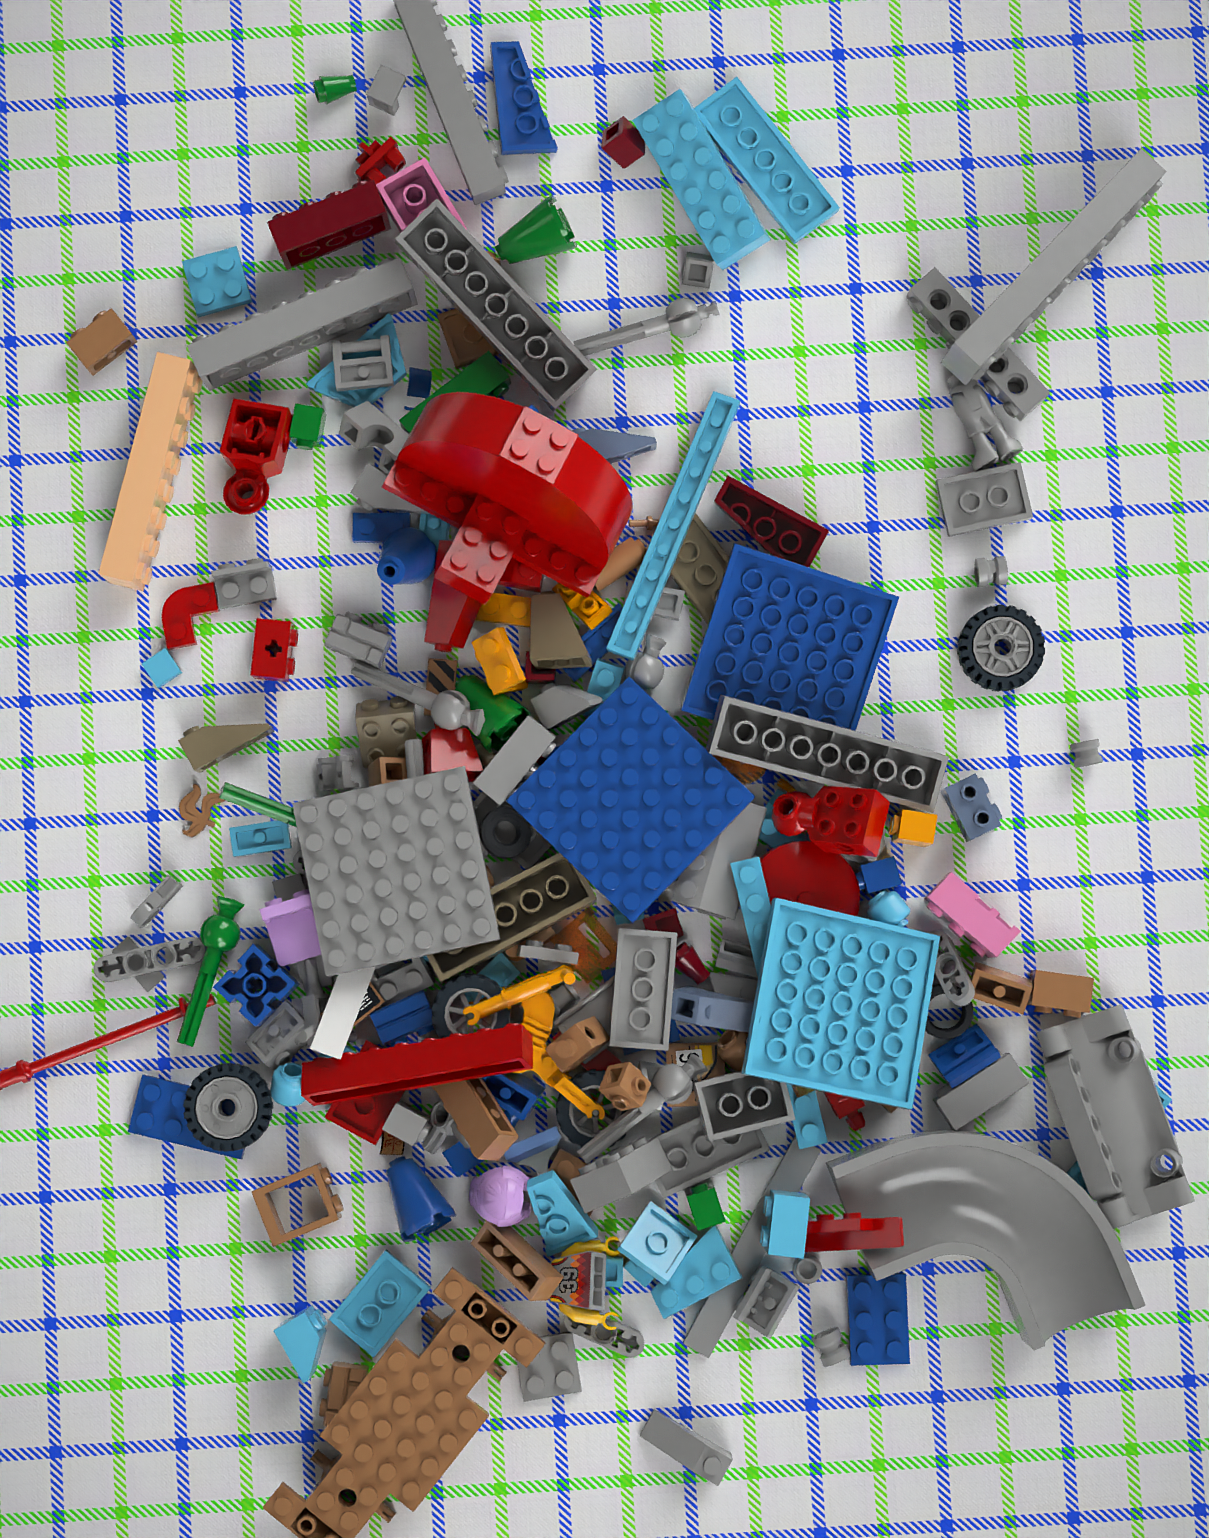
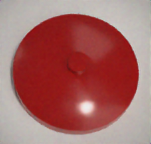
M799 840L778 845L760 858L770 904L772 899L779 898L858 916L860 907L858 881L851 866L840 854L825 853L812 841Z

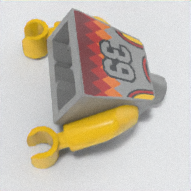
M612 1236L604 1243H601L600 1240L575 1242L562 1252L561 1257L554 1258L550 1262L564 1278L549 1300L550 1302L558 1303L559 1310L574 1322L594 1326L600 1323L608 1330L617 1328L609 1327L605 1323V1319L609 1315L619 1317L616 1313L608 1312L605 1315H601L599 1311L605 1310L606 1254L602 1253V1251H605L611 1257L618 1256L621 1252L610 1250L608 1245L612 1242H620L619 1238Z

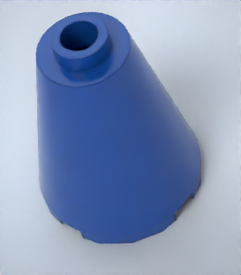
M412 527L399 528L389 534L383 542L377 565L379 578L390 585L417 584L424 581L435 569L437 559L436 546L419 529Z
M401 1156L389 1163L390 1168L386 1171L403 1242L416 1240L414 1234L418 1232L426 1236L452 1220L451 1217H456L452 1206L413 1158L406 1159L405 1156Z

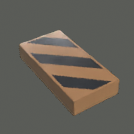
M429 658L426 690L437 695L446 690H455L454 685L456 683L458 661ZM424 708V716L431 717V711Z

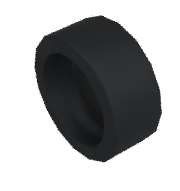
M941 984L932 986L930 1001L935 996L945 994ZM957 987V989H958L957 995L959 996V995L962 994V992H961V989H962V988ZM972 1002L961 1006V1018L955 1026L950 1028L935 1026L930 1021L929 1016H927L925 1031L929 1035L940 1039H952L962 1035L970 1027L973 1019Z

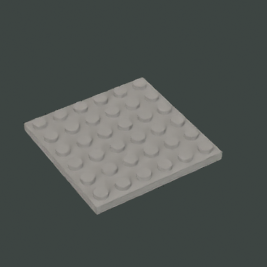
M465 766L292 803L325 975L327 977L501 940Z

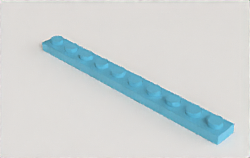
M713 391L606 647L608 652L634 661L739 409L740 400Z
M758 856L730 864L757 976L759 977L771 904ZM787 1084L796 1119L792 1122L799 1149L828 1143L816 1091L810 1088Z

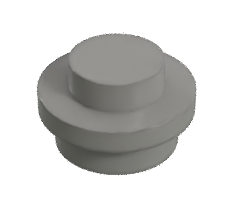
M804 1254V1259L796 1258L793 1263V1274L803 1284L816 1282L822 1274L821 1262L814 1255Z

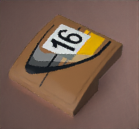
M718 1042L669 1044V1049L666 1051V1064L674 1063L681 1067L687 1063L690 1055L693 1053L701 1059L708 1069L707 1072L697 1074L692 1079V1082L725 1075V1062L718 1055ZM692 1089L691 1095L682 1103L675 1105L667 1103V1106H697L694 1090Z

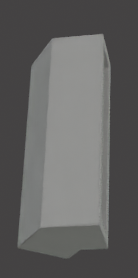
M722 938L715 966L758 978L750 945Z

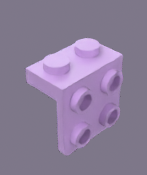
M309 889L294 893V899L284 902L282 898L265 902V908L259 909L262 920L266 923L277 963L280 966H287L321 955Z

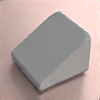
M687 252L682 284L709 289L714 265L712 256Z

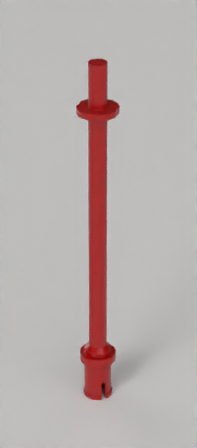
M210 994L206 1008L216 1004L213 994ZM181 997L178 1001L179 1006L31 1063L24 1060L17 1061L15 1066L0 1071V1090L21 1081L23 1083L30 1082L34 1073L181 1017L184 1018L189 1002L187 1003L185 998Z

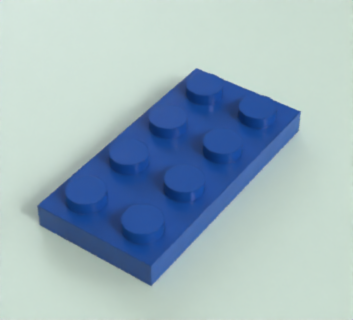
M145 1074L142 1075L128 1129L129 1133L243 1159L245 1148L236 1151H217L202 1145V1142L193 1137V1133L189 1131L183 1114L185 1112V1107H183L184 1100L186 1099L185 1094L190 1085ZM226 1099L222 1103V1111L226 1115L231 1116L235 1112V1104L230 1099Z

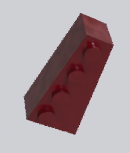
M727 476L714 500V503L770 555L806 567L811 566L829 533L828 529L730 476Z

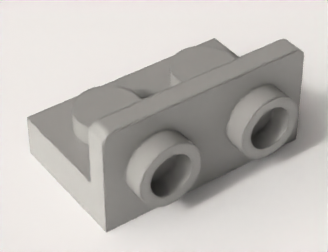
M262 558L246 561L247 565L235 567L234 563L219 565L218 570L211 571L212 577L215 579L219 608L225 609L276 600L277 594L270 563L268 561L264 562Z
M285 1000L245 1043L266 1066L275 1070L281 1065L290 1063L294 1055L302 1047L308 1045L307 1041L305 1043L299 1041V1034L305 1029L304 1017Z

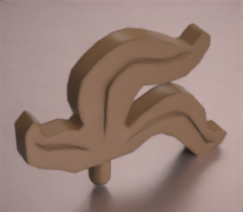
M193 784L194 790L187 794L179 804L181 817L193 822L189 830H182L183 834L191 838L202 832L206 825L215 827V822L209 820L211 808L215 804L225 801L219 798V793L207 794L202 799V813H200L195 806L201 796V789L197 784Z

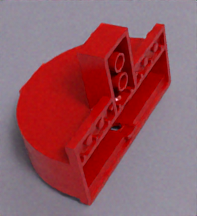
M469 392L446 393L438 395L427 402L382 485V488L459 529L434 578L484 605L487 604L511 557L588 598L602 570L606 566L632 514L633 508L630 492L621 476L600 453L578 437V434L527 406L523 407L500 398Z

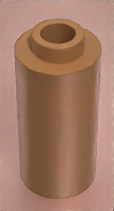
M630 537L614 548L594 586L598 592L641 565L647 549L639 538L634 541Z

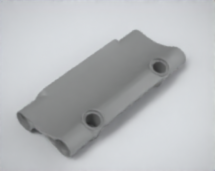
M1116 1005L1037 1032V1038L1047 1061L1044 1064L1045 1073L1086 1187L1092 1199L1097 1200L1099 1208L1112 1228L1116 1229L1139 1219L1194 1202L1193 1194L1182 1167L1183 1159L1141 1044L1133 1035L1123 1005ZM1122 1042L1130 1046L1131 1053L1128 1058L1121 1055L1119 1051V1046ZM1162 1155L1171 1158L1173 1163L1171 1170L1165 1169L1161 1165L1160 1159Z

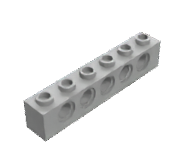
M936 267L912 286L906 296L910 308L917 314L921 313L928 320L926 323L930 330L937 335L940 333L947 341L946 346L948 349L980 316ZM940 300L944 304V309H934L930 301ZM957 320L961 322L963 330L956 331L952 329L950 321ZM1008 347L1006 352L996 361L1001 366L1002 371L995 373L988 369L981 379L985 383L986 391L993 397L997 396L1004 403L1003 408L1012 418L1016 417L1019 421H1022L1048 397L1050 392ZM1007 384H1018L1021 392L1018 394L1010 392Z

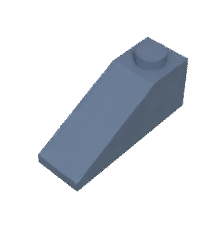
M584 427L572 430L578 434V437L600 453L610 464L655 450L657 447L655 437L593 428L585 430Z

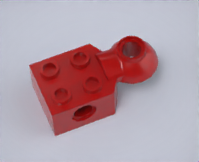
M233 398L219 450L226 463L236 471L227 480L223 488V499L231 511L241 515H250L258 512L265 506L269 498L267 479L282 473L291 440L289 434L293 416L288 407ZM253 491L249 498H242L246 492Z
M823 786L814 797L801 791H792L780 795L773 804L772 821L775 829L786 836L799 835L807 830L810 841L825 853L877 857L890 802L876 789Z

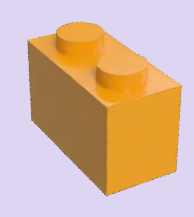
M902 809L894 817L890 818L888 834L893 835L892 842L928 847L934 842L938 815Z

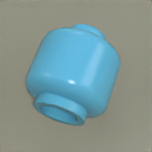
M885 889L868 902L870 907L867 910V915L871 920L905 927L908 924L905 918L910 914V908L896 891L888 892Z
M286 1063L274 1070L270 1091L271 1097L276 1103L292 1107L300 1105L306 1100L301 1096V1065Z

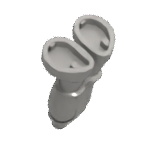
M955 375L947 379L951 388L949 394L952 397L954 409L967 430L968 438L972 439L975 446L976 455L971 462L974 472L988 469L996 464L999 459L1001 462L1006 461L1023 451L1021 443L1010 437L1001 425L1002 421L995 415L987 395L977 385L978 382L975 379L971 380L967 385H964ZM988 433L991 434L995 442L996 451L986 437Z

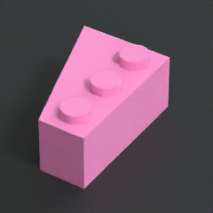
M947 873L924 898L929 902L926 907L938 918L943 915L950 922L948 928L959 938L964 935L971 942L969 947L979 957L983 958L984 955L988 958L998 957L1021 931L1016 926L1011 928L999 917L1000 913L996 909H991L979 898L980 896L954 873Z

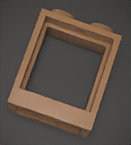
M321 1163L251 1192L273 1247L337 1221L342 1217L340 1212L344 1211L341 1199L338 1194L333 1195L329 1185L333 1183L331 1174L327 1167L322 1168ZM313 1174L329 1215L285 1233L269 1192Z

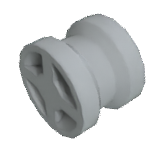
M1099 739L1070 745L1071 751L1075 753V768L1103 762L1102 756L1098 753Z

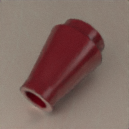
M683 942L676 947L675 968L692 979L697 985H700L709 977L710 972L705 968L692 945L689 946L686 942Z

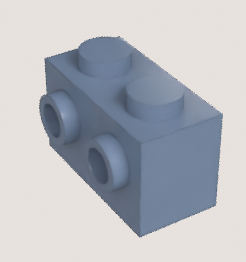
M976 773L941 790L966 842L1001 826L999 821L1002 819L1001 812L995 803H990L986 795L989 793L988 786L982 777H977Z

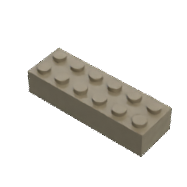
M558 853L490 889L501 940L427 955V958L440 983L444 984L452 978L595 904L597 898L587 879Z

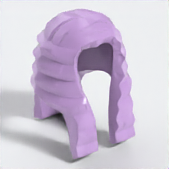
M510 1166L494 1168L479 1177L474 1176L469 1191L470 1206H473L483 1219L497 1225V1227H508L518 1224L530 1215V1202L524 1201L523 1191H527V1181L533 1178V1176L525 1175L522 1171Z

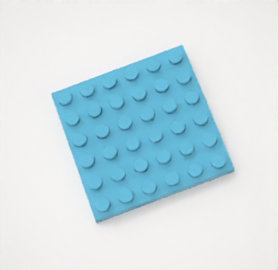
M772 899L741 1074L912 1110L940 936L784 899Z

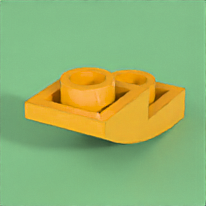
M560 583L552 588L553 592L560 593L566 606L591 630L613 612L610 606L593 590L589 597L586 598Z

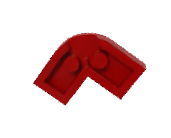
M214 582L181 588L167 598L162 609V623L168 650L197 645L192 617L220 611Z

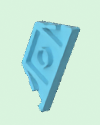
M387 314L357 341L380 339V336L383 335L390 336L394 385H396L407 373L393 318L390 314ZM377 350L343 354V360L382 356V352ZM333 361L306 383L310 390L352 407H356L366 401L373 404L393 387L337 392Z

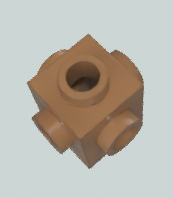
M630 1062L608 1066L598 1090L611 1101L615 1108L622 1111L642 1107L651 1082L638 1068Z

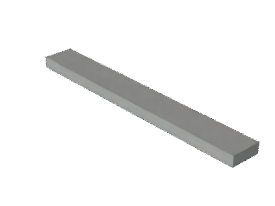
M796 1135L794 1136L731 1252L743 1278L706 1298L683 1341L684 1345L707 1358L710 1357L735 1311L738 1299L744 1294L751 1276L757 1270L766 1253L760 1243L761 1225H767V1216L763 1214L764 1196H770V1189L799 1192L821 1149L816 1146L799 1149Z

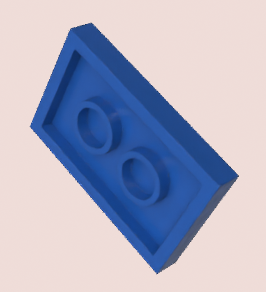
M895 1273L878 1281L871 1274L846 1275L850 1365L910 1364L906 1274Z

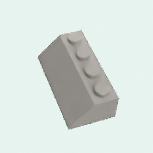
M750 803L679 876L672 901L682 906L735 920L740 902L730 863L753 858L767 808Z

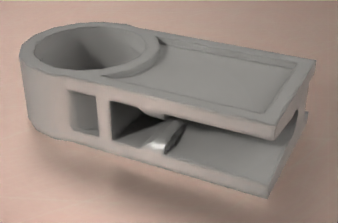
M167 875L131 915L130 918L140 928L145 927L183 887L182 884L174 880L173 876Z

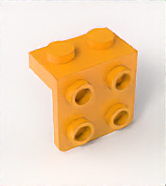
M497 627L471 642L475 650V657L482 666L487 685L492 690L493 695L522 691L528 688L526 678L504 627Z

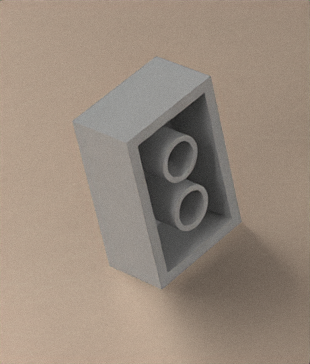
M742 1070L693 1082V1090L706 1141H713L796 1120L787 1084L741 1074Z
M642 1137L629 1143L626 1147L622 1148L621 1146L607 1152L606 1155L593 1160L592 1163L579 1168L580 1175L570 1181L584 1213H587L634 1194L671 1171L672 1168L658 1137L649 1141Z

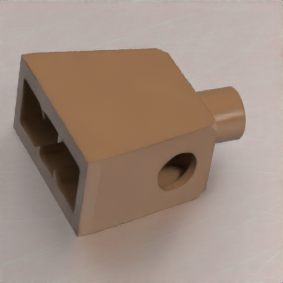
M592 1016L574 1024L550 1043L545 1050L561 1072L570 1073L607 1044L610 1036L597 1018ZM585 1030H588L592 1034L593 1039H591L586 1034Z

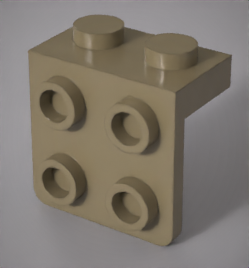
M400 696L384 701L368 699L356 704L355 720L363 767L367 769V766L379 757L406 758L405 741L417 739L415 704Z

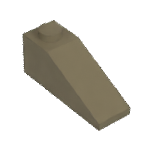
M268 723L203 726L201 728L194 726L183 733L184 737L178 741L194 771L201 773L275 731Z

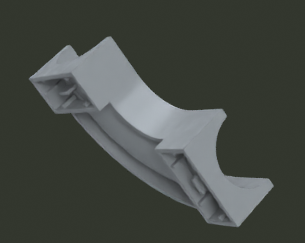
M937 1130L902 1135L884 1142L879 1141L826 1162L845 1213L861 1212V1218H902L903 1247L860 1249L867 1269L876 1281L939 1256L965 1255L976 1258L986 1263L1000 1280L1001 1289L1021 1339L1033 1350L1044 1347L1045 1342L1061 1330L1086 1319L1123 1309L1136 1310L1146 1306L1123 1248L1099 1206L1066 1172L1026 1148L993 1136L975 1132Z

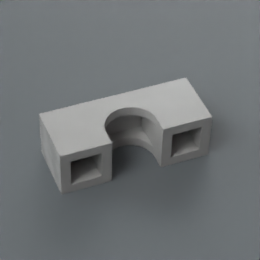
M369 401L344 412L339 430V435L358 451L367 446H376L383 449L378 467L387 475L409 436L407 432Z

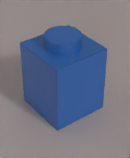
M894 856L858 866L859 872L855 873L859 889H864L865 895L902 884Z

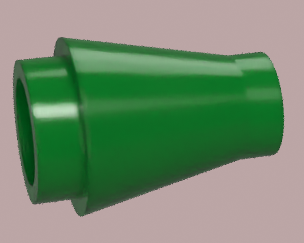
M353 75L319 76V80L313 81L318 103L325 102L326 105L357 91Z

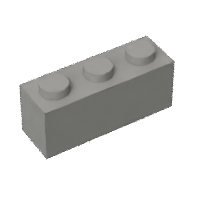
M528 715L473 784L501 805L504 800L506 801L518 789L516 786L522 778L527 780L538 769L534 763L542 755L546 759L557 746L552 742L556 736Z
M999 1051L1001 1058L952 1089L948 1083L936 1091L938 1096L933 1101L952 1130H958L1029 1084L1010 1053L1002 1055Z

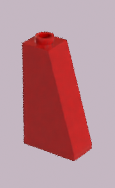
M439 540L434 576L453 541ZM434 578L424 642L435 645L434 650L451 653L452 648L463 649L482 603Z

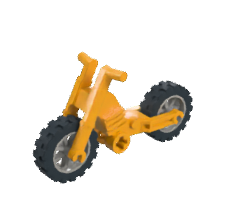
M564 964L507 988L505 986L500 987L496 981L487 978L485 975L473 973L458 975L445 983L436 995L432 1006V1023L439 1038L449 1037L453 1033H462L456 1028L465 1021H468L469 1033H474V1024L477 1022L485 1028H503L506 1024H509L511 1006L521 1002L524 1013L520 1024L533 1035V1069L528 1070L537 1073L549 1086L554 1087L559 1092L556 1103L557 1121L562 1133L568 1137L571 1143L577 1144L582 1148L604 1130L598 1131L597 1119H604L607 1123L611 1124L627 1111L617 1109V1114L613 1121L605 1114V1110L615 1108L612 1103L604 1105L602 1101L604 1095L601 1092L599 1097H594L588 1091V1089L593 1088L599 1089L606 1072L605 1070L596 1071V1069H590L583 1073L579 1072L572 1077L568 1073L561 1072L545 1050L547 1047L545 1043L552 1032L555 1008L554 1000L547 990L551 989V986L563 981L568 985L575 982V970L571 965ZM478 992V995L474 1002H468L464 993ZM459 995L464 1003V1009L451 1006L453 1000ZM449 1011L463 1014V1017L455 1024H452ZM493 1014L491 1024L482 1019ZM526 1070L516 1071L513 1073H523ZM573 1108H577L585 1114L578 1121L575 1119ZM588 1118L593 1119V1131L587 1130L580 1125ZM626 1133L617 1141H615L612 1145H610L608 1148L616 1145V1142L622 1140L626 1136Z

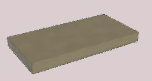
M695 513L670 576L679 588L685 591V596L708 625L729 556Z

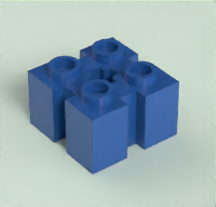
M252 944L237 960L242 967L237 972L235 970H228L213 988L229 1003L239 1001L243 1005L239 1012L255 1027H260L276 1010L272 1003L276 999L285 1001L300 983L284 968H278L277 970L272 968L270 965L275 959L260 945ZM253 979L262 980L261 986L263 988L261 991L256 990L253 992Z

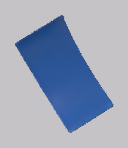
M409 367L407 396L428 398L430 396L432 372ZM404 406L405 410L411 411L413 409L412 407Z

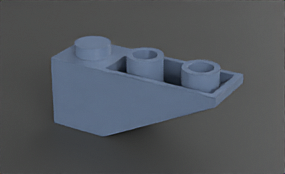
M685 986L673 990L671 1019L698 1026L749 1032L754 1001Z

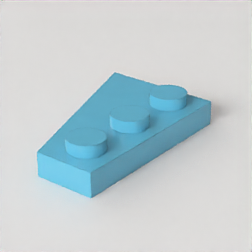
M554 1170L527 1181V1191L534 1214L538 1218L541 1237L545 1241L547 1257L566 1250L575 1242H587L598 1237V1227L588 1214L584 1213L581 1205Z
M717 1225L712 1226L684 1256L670 1280L665 1285L659 1282L651 1291L663 1319L678 1313L743 1278Z

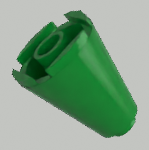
M553 195L543 200L498 238L499 244L495 248L502 261L507 260L509 264L569 251L577 247L576 242H570V239L575 236L562 208L556 209V206L553 205V203L557 202Z
M474 674L469 676L463 675L454 685L455 691L461 692L467 697L470 702V710L483 709L485 722L478 738L489 753H492V748L497 752L500 751L528 715L531 716L527 708L507 695H493L487 682Z

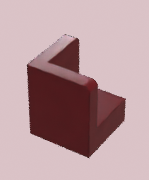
M624 116L603 130L601 148L622 168H627L645 155L644 139L638 129Z
M526 651V683L556 684V669L535 670L530 660V651Z
M676 908L642 919L646 930L677 933V938L684 935Z

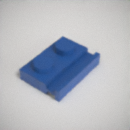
M977 1023L968 1028L962 1035L951 1039L928 1054L931 1062L952 1089L1001 1058L998 1049L994 1047Z

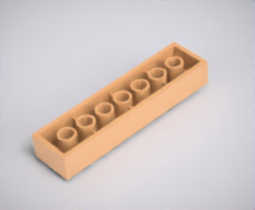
M160 352L156 354L98 573L110 584L144 591L145 585H149L151 581L152 568H150L152 557L156 558L159 551L160 542L157 541L159 530H163L166 524L167 514L164 513L167 502L170 503L173 498L174 486L171 485L174 475L177 476L180 471V450L186 447L188 441L186 428L188 421H192L194 418L195 404H193L195 393L199 394L202 388L203 381L190 359Z

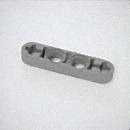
M187 937L100 957L95 962L94 974L101 981L114 982L196 964L203 960L206 946L197 937ZM192 942H194L195 946L201 947V951L196 952V958H193L191 954L181 955L183 961L178 962L179 953L175 947L176 945L180 944L179 950L189 949ZM163 948L170 949L173 954L172 961L166 965L160 964L157 959L158 952ZM135 954L141 955L144 959V966L138 971H133L129 967V959ZM123 957L122 966L126 974L122 975V969L112 970L110 977L106 973H101V968L105 967L106 961L110 965L121 964L119 958Z

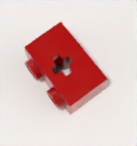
M256 618L250 674L254 679L289 682V675H294L295 658H291L292 647H297L298 630L294 629L295 625L291 621ZM277 644L282 651L277 652L276 657H274L269 650L274 649Z

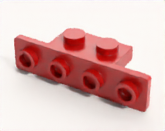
M861 1212L843 1213V1219L834 1220V1214L816 1215L817 1221H808L805 1252L897 1248L904 1246L901 1217L861 1218Z

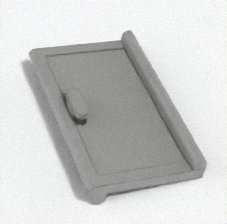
M614 976L553 1021V1025L557 1026L563 1034L574 1024L595 1016L610 1036ZM585 1030L586 1034L591 1039H593L592 1034L588 1030ZM609 1042L605 1044L603 1047H601L598 1051H596L593 1055H591L588 1059H586L583 1063L586 1064L592 1058H594L596 1055H598L600 1052L606 1049L609 1046Z

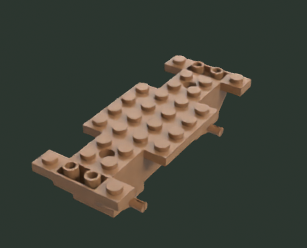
M452 1267L434 1289L433 1293L451 1306L454 1311L443 1320L430 1309L426 1311L421 1319L435 1330L431 1340L419 1356L396 1338L321 1432L320 1437L341 1454L332 1460L320 1452L319 1449L313 1454L310 1460L324 1471L321 1479L308 1497L304 1499L286 1483L282 1482L265 1503L263 1509L298 1538H355L375 1512L389 1523L396 1514V1512L383 1503L389 1494H392L414 1512L489 1417V1413L468 1397L467 1394L486 1371L496 1378L498 1382L501 1381L507 1371L497 1365L494 1360L503 1349L527 1368L546 1342L481 1288L474 1285ZM457 1345H465L469 1349L470 1355L466 1359H459L454 1355L453 1349ZM344 1489L353 1490L356 1494V1500L353 1502L345 1501L341 1496V1491Z

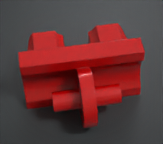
M392 137L382 145L376 140L370 146L361 142L358 145L361 154L355 159L360 167L355 171V174L358 177V182L374 180L375 184H378L387 179L380 172L386 164L395 173L400 171L405 166L406 161L398 149L397 142Z

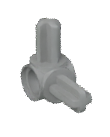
M436 1102L430 1114L433 1128L423 1142V1149L431 1154H435L447 1135H455L465 1148H470L465 1137L457 1130V1124L452 1116L444 1109L443 1102Z

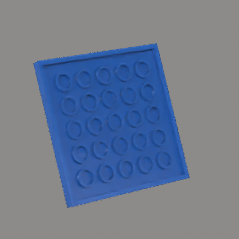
M734 543L680 710L714 720L721 694L856 731L899 596Z
M628 677L506 801L633 924L755 799V796L634 680Z

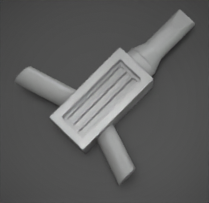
M314 959L305 960L308 987L306 996L301 997L305 1029L300 1032L299 1041L301 1043L307 1041L308 1047L311 1046L321 1021L320 1013L325 1010L330 994H324L319 983L317 963ZM351 1031L348 1042L354 1043L357 1039V1034Z

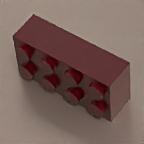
M374 180L370 182L360 181L354 184L352 189L342 193L341 191L332 192L324 200L316 203L313 201L306 202L298 210L291 213H278L272 217V220L267 222L287 270L392 229L387 211Z

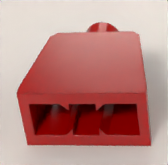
M434 722L435 729H431L422 739L424 775L465 766L468 781L473 782L482 773L483 767L470 731L466 728L448 730L439 727Z

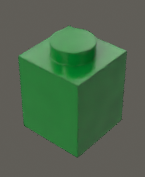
M295 404L289 438L292 443L296 444L297 448L312 450L313 447L321 448L327 416L323 408Z
M702 1183L690 1188L691 1193L686 1194L698 1231L726 1222L714 1185L708 1187L707 1183Z

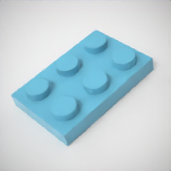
M386 1249L328 1320L374 1358L429 1291L431 1286Z

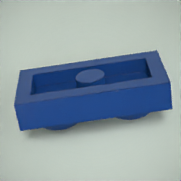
M353 513L352 541L353 543H383L392 532L399 528L411 527V514Z

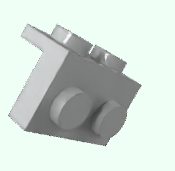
M761 1266L751 1276L750 1287L746 1294L738 1299L735 1305L736 1312L733 1317L749 1325L767 1338H771L800 1286L773 1269Z

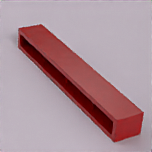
M509 1023L503 1028H481L474 1033H453L446 1038H425L417 1043H397L394 1047L383 1049L374 1047L361 1053L345 1052L342 1054L341 1059L317 1057L313 1061L302 1063L301 1096L311 1105L317 1106L533 1069V1035L522 1024Z

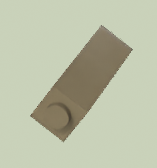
M544 591L538 595H531L530 660L535 670L592 667L590 655L560 593Z

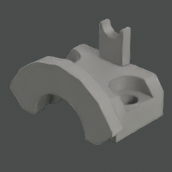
M354 755L318 758V789L332 790L359 787V783H354L351 780V767H353Z

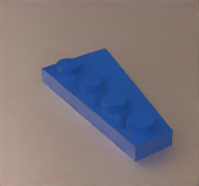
M519 41L491 42L490 54L501 155L556 153L558 147L555 139L553 140L549 129L550 125L546 115L544 116L540 105V98L533 86L530 77L531 73Z

